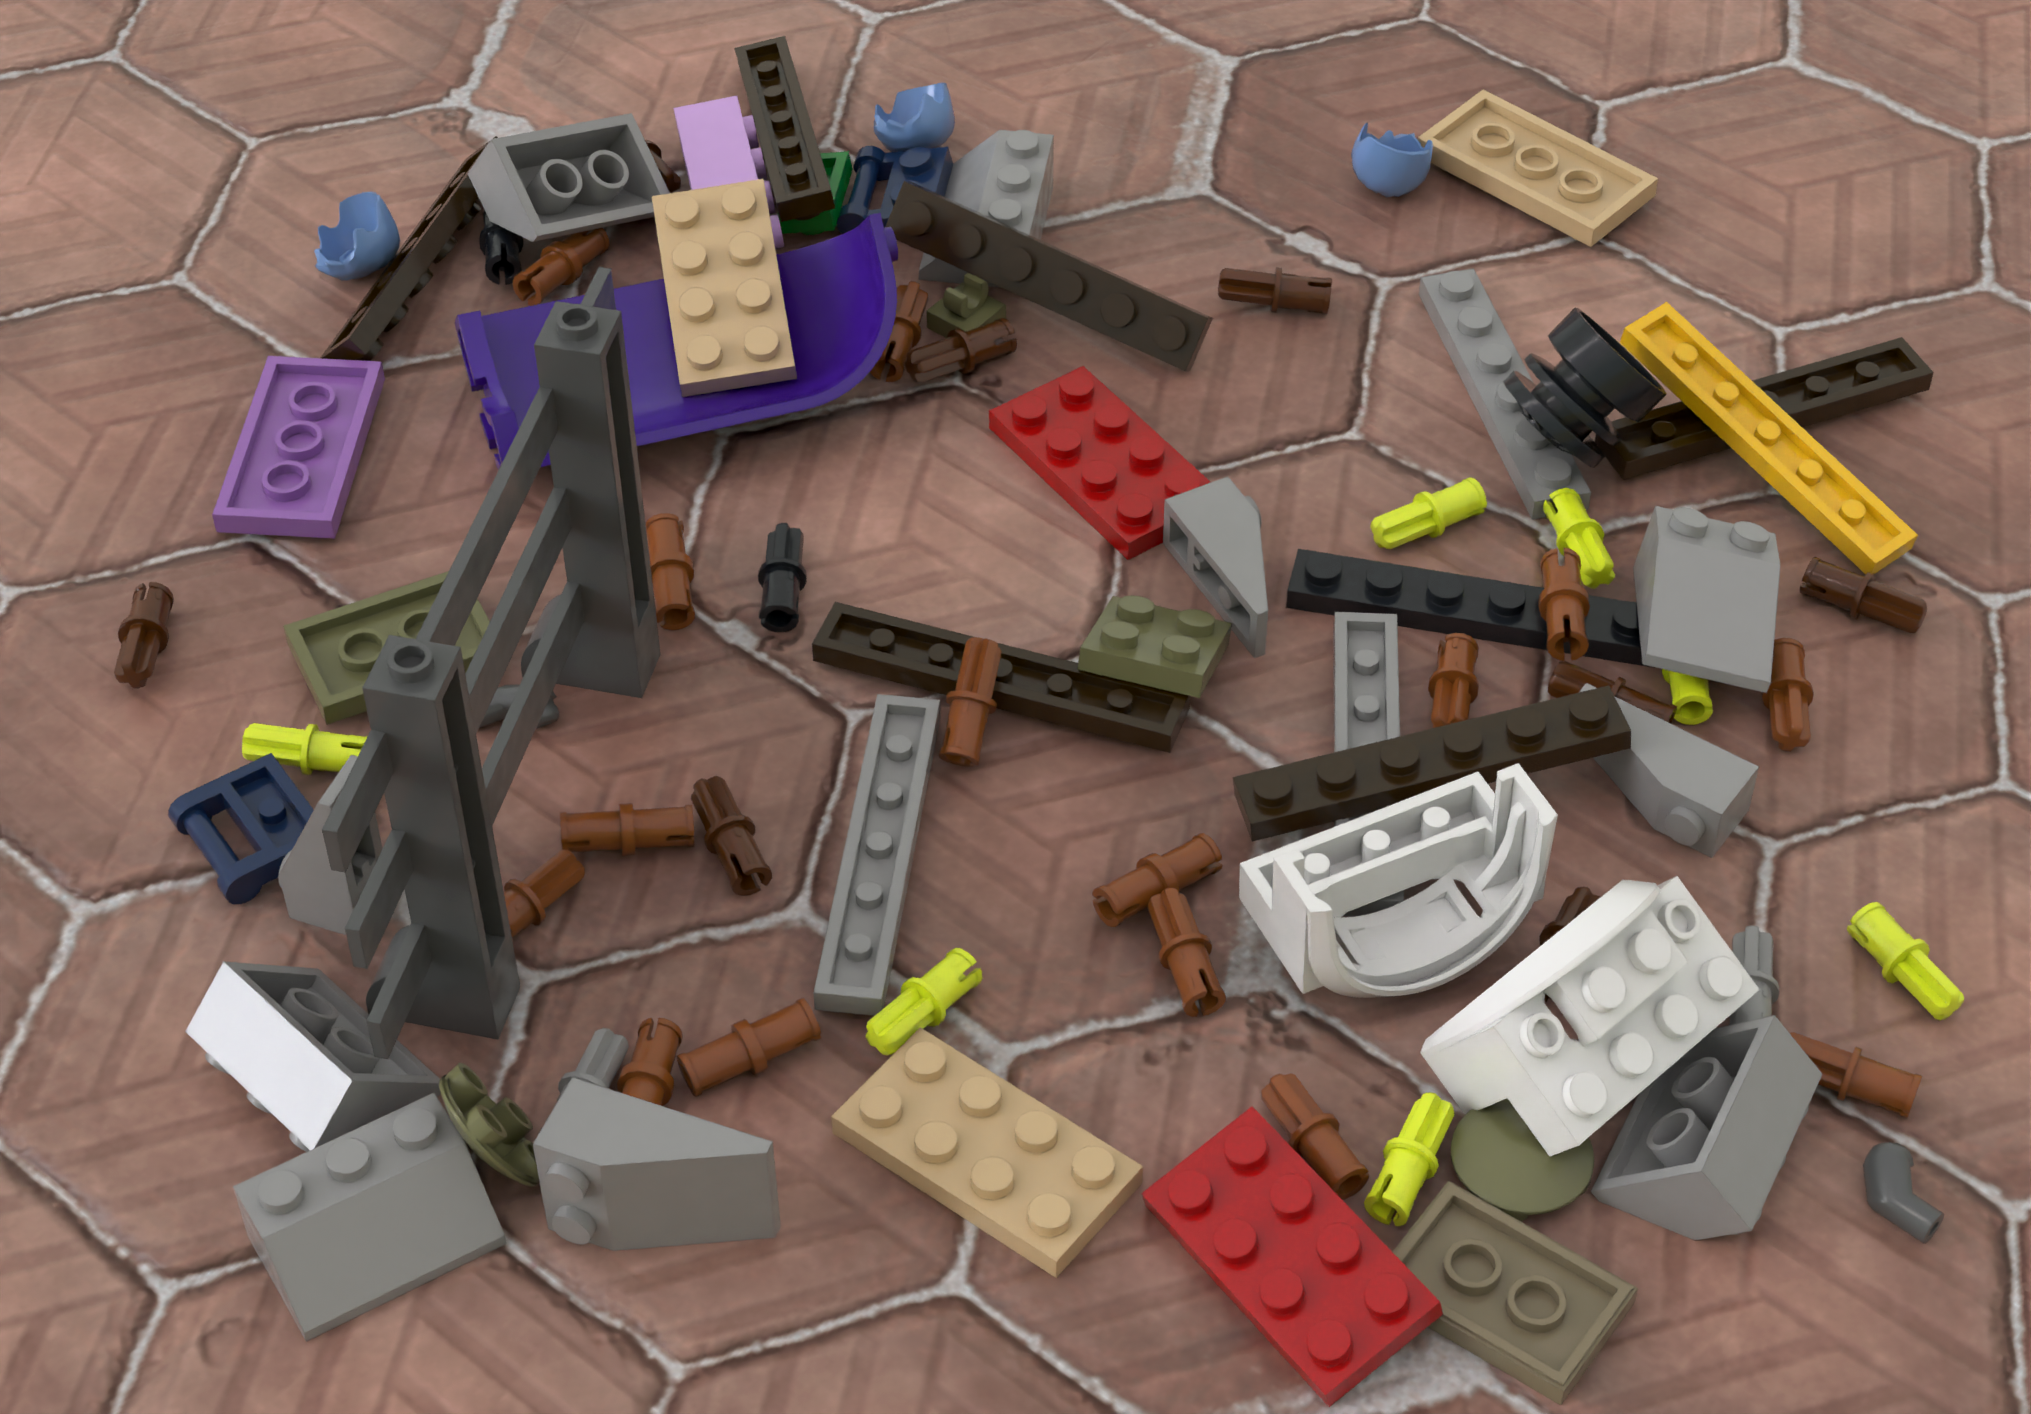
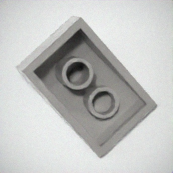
M1655 506L1633 566L1642 664L1767 693L1771 684L1781 565L1775 533L1768 532L1763 527L1751 522L1740 521L1732 524L1707 518L1703 513L1691 508L1679 507L1672 510Z
M572 1077L533 1143L548 1229L555 1231L560 1237L571 1243L580 1245L591 1243L617 1251L775 1238L781 1227L773 1141Z

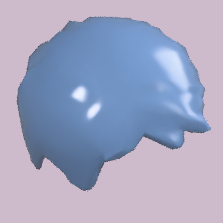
M946 83L898 92L890 114L885 113L880 105L877 104L875 106L874 133L886 149L891 152L907 151L915 147L938 148L951 136L955 126L954 110Z
M1365 123L1354 143L1351 153L1353 170L1358 180L1368 189L1385 197H1399L1415 190L1428 175L1433 150L1432 141L1428 140L1423 148L1416 139L1415 133L1394 136L1391 130L1386 131L1378 139L1374 135L1367 133L1368 123Z
M372 191L362 192L340 202L338 225L334 228H329L325 225L318 227L321 245L320 248L314 250L317 258L315 267L329 276L344 281L366 277L385 267L395 257L400 244L399 232L388 207L380 195Z

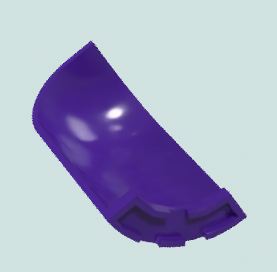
M881 213L869 215L859 226L842 235L776 255L797 379L682 397L664 279L615 288L616 310L621 311L637 446L804 411L833 401L860 383L873 369L885 350L896 316L897 287L892 262L898 261V246L893 229L891 227L884 228ZM585 295L557 301L581 304ZM556 301L481 316L479 310L460 314L456 317L454 324L472 392L484 390L486 397L481 399L484 413H480V421L489 449L498 448V454H494L498 470L540 387L534 344ZM549 450L541 467L551 465Z

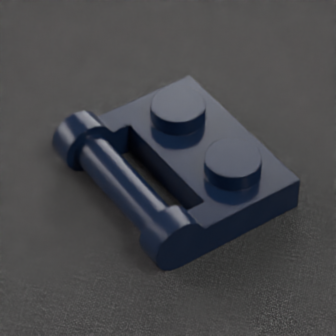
M865 146L859 149L853 164L856 177L848 204L841 208L837 221L839 232L844 234L859 226L869 215L881 213L885 228L904 181H911L945 197L953 167L949 148L927 149L925 147H915L907 151L888 153L875 146ZM888 180L881 208L869 210L876 182Z
M270 753L181 795L170 805L168 816L180 833L190 835L219 876L217 886L229 903L237 905L252 900L260 892L262 885L278 878L283 859L295 846L314 809L273 754ZM226 810L256 852L239 860L212 822V817Z

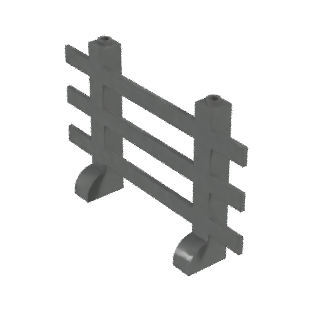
M598 267L581 304L555 302L534 344L540 387L416 639L393 635L388 636L362 688L371 731L322 828L331 870L346 873L383 794H385L392 830L345 927L353 966L368 969L401 895L405 890L411 924L403 927L393 936L366 996V1006L369 1014L366 1023L374 1057L389 1058L405 1022L499 1039L519 992L520 981L494 840L493 823L555 685L560 684L642 698L661 655L621 311L616 310L611 268ZM549 450L554 484L553 490L465 673L461 647L455 646ZM563 548L567 583L562 594L549 601L543 609L521 659L523 679L482 767L476 733Z

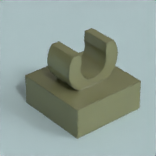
M967 273L964 275V283L962 282L954 289L951 287L947 288L944 297L926 310L927 328L947 338L949 331L957 328L966 332L990 324L1000 318L1006 319V304L988 296V284L985 280Z

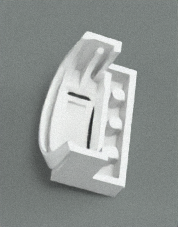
M1519 763L1497 771L1495 793L1481 774L1475 772L1240 863L1239 898L1302 994L1322 986L1343 996L1359 998L1402 996L1423 992L1454 980L1484 961L1513 934L1531 909L1533 903L1543 899L1546 872L1558 814ZM1439 879L1413 897L1392 907L1366 915L1343 917L1347 912L1425 881ZM1454 880L1465 884L1483 909L1481 917L1472 909L1457 888Z
M1678 876L1659 885L1650 882L1621 880L1425 1039L1420 1053L1464 1114H1467L1471 1109L1478 1111L1508 1098L1550 1157L1583 1143L1760 989ZM1545 994L1553 1000L1576 1032L1579 1040L1569 1038L1559 1019L1546 1006Z

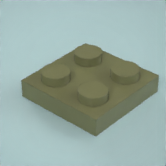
M1112 596L1080 647L1077 670L1200 698L1229 645L1232 623L1217 620L1213 615L1202 610L1187 609L1178 611L1156 606L1151 600L1141 596Z

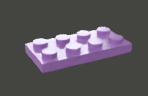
M283 356L267 357L212 514L216 532L335 539L385 381L381 361Z

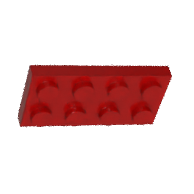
M1084 366L989 410V429L1127 560L1163 543L1165 499L1211 483Z
M1253 1106L1141 1193L1145 1206L1328 1407L1332 1406L1443 1315L1440 1301Z

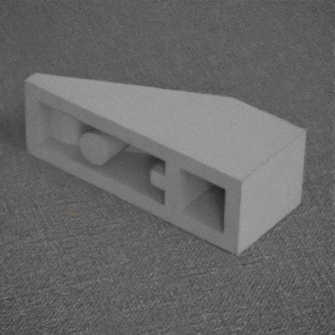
M1227 476L1165 499L1163 544L1223 620L1232 623L1231 630L1251 655L1257 658L1265 654L1268 603L1260 532L1262 521L1255 501L1250 496H1244Z
M1586 683L1580 692L1596 689L1597 687ZM1615 697L1631 729V748L1594 757V759L1655 830L1671 837L1682 845H1687L1712 858L1748 813L1759 766Z
M351 755L317 803L295 846L283 859L278 876L289 918L346 935L345 927L383 849L376 814L374 813L346 873L331 870L322 828L358 757L355 755Z

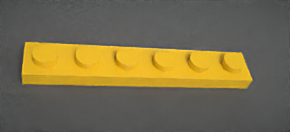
M1665 302L1624 328L1620 343L1865 574L1868 572L1876 574L1912 549L1918 534L1668 302Z

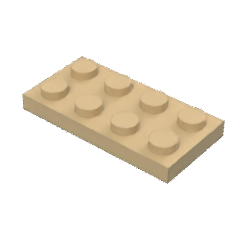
M1484 89L1417 138L1423 148L1428 140L1432 141V164L1590 247L1656 195L1657 177Z
M764 179L652 196L682 397L797 379Z
M921 1027L831 1116L833 1134L1055 1278L1060 1275L1143 1183V1166Z

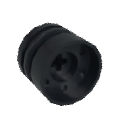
M1575 307L1548 335L1554 349L1561 356L1562 360L1556 366H1553L1544 358L1532 353L1524 359L1527 366L1541 382L1535 385L1518 371H1513L1503 382L1516 399L1525 418L1548 441L1561 451H1565L1577 457L1589 467L1595 468L1605 456L1589 434L1593 431L1610 445L1616 446L1622 439L1616 427L1607 416L1616 409L1627 418L1640 422L1667 393L1657 380L1616 339L1590 316Z

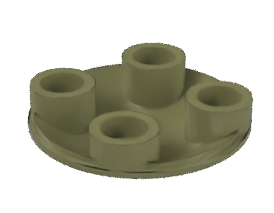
M458 1063L439 1080V1088L446 1110L466 1145L481 1160L499 1173L529 1187L536 1186L540 1182L533 1143L524 1137L533 1129L531 1121L522 1109L507 1097H504L496 1104L487 1096L488 1091L475 1072L467 1065Z
M1508 1098L1478 1111L1471 1109L1459 1121L1452 1136L1450 1156L1453 1168L1461 1183L1473 1195L1521 1222L1529 1215L1545 1214L1569 1205L1585 1193L1590 1186L1594 1168V1152L1589 1137L1579 1146L1549 1157Z

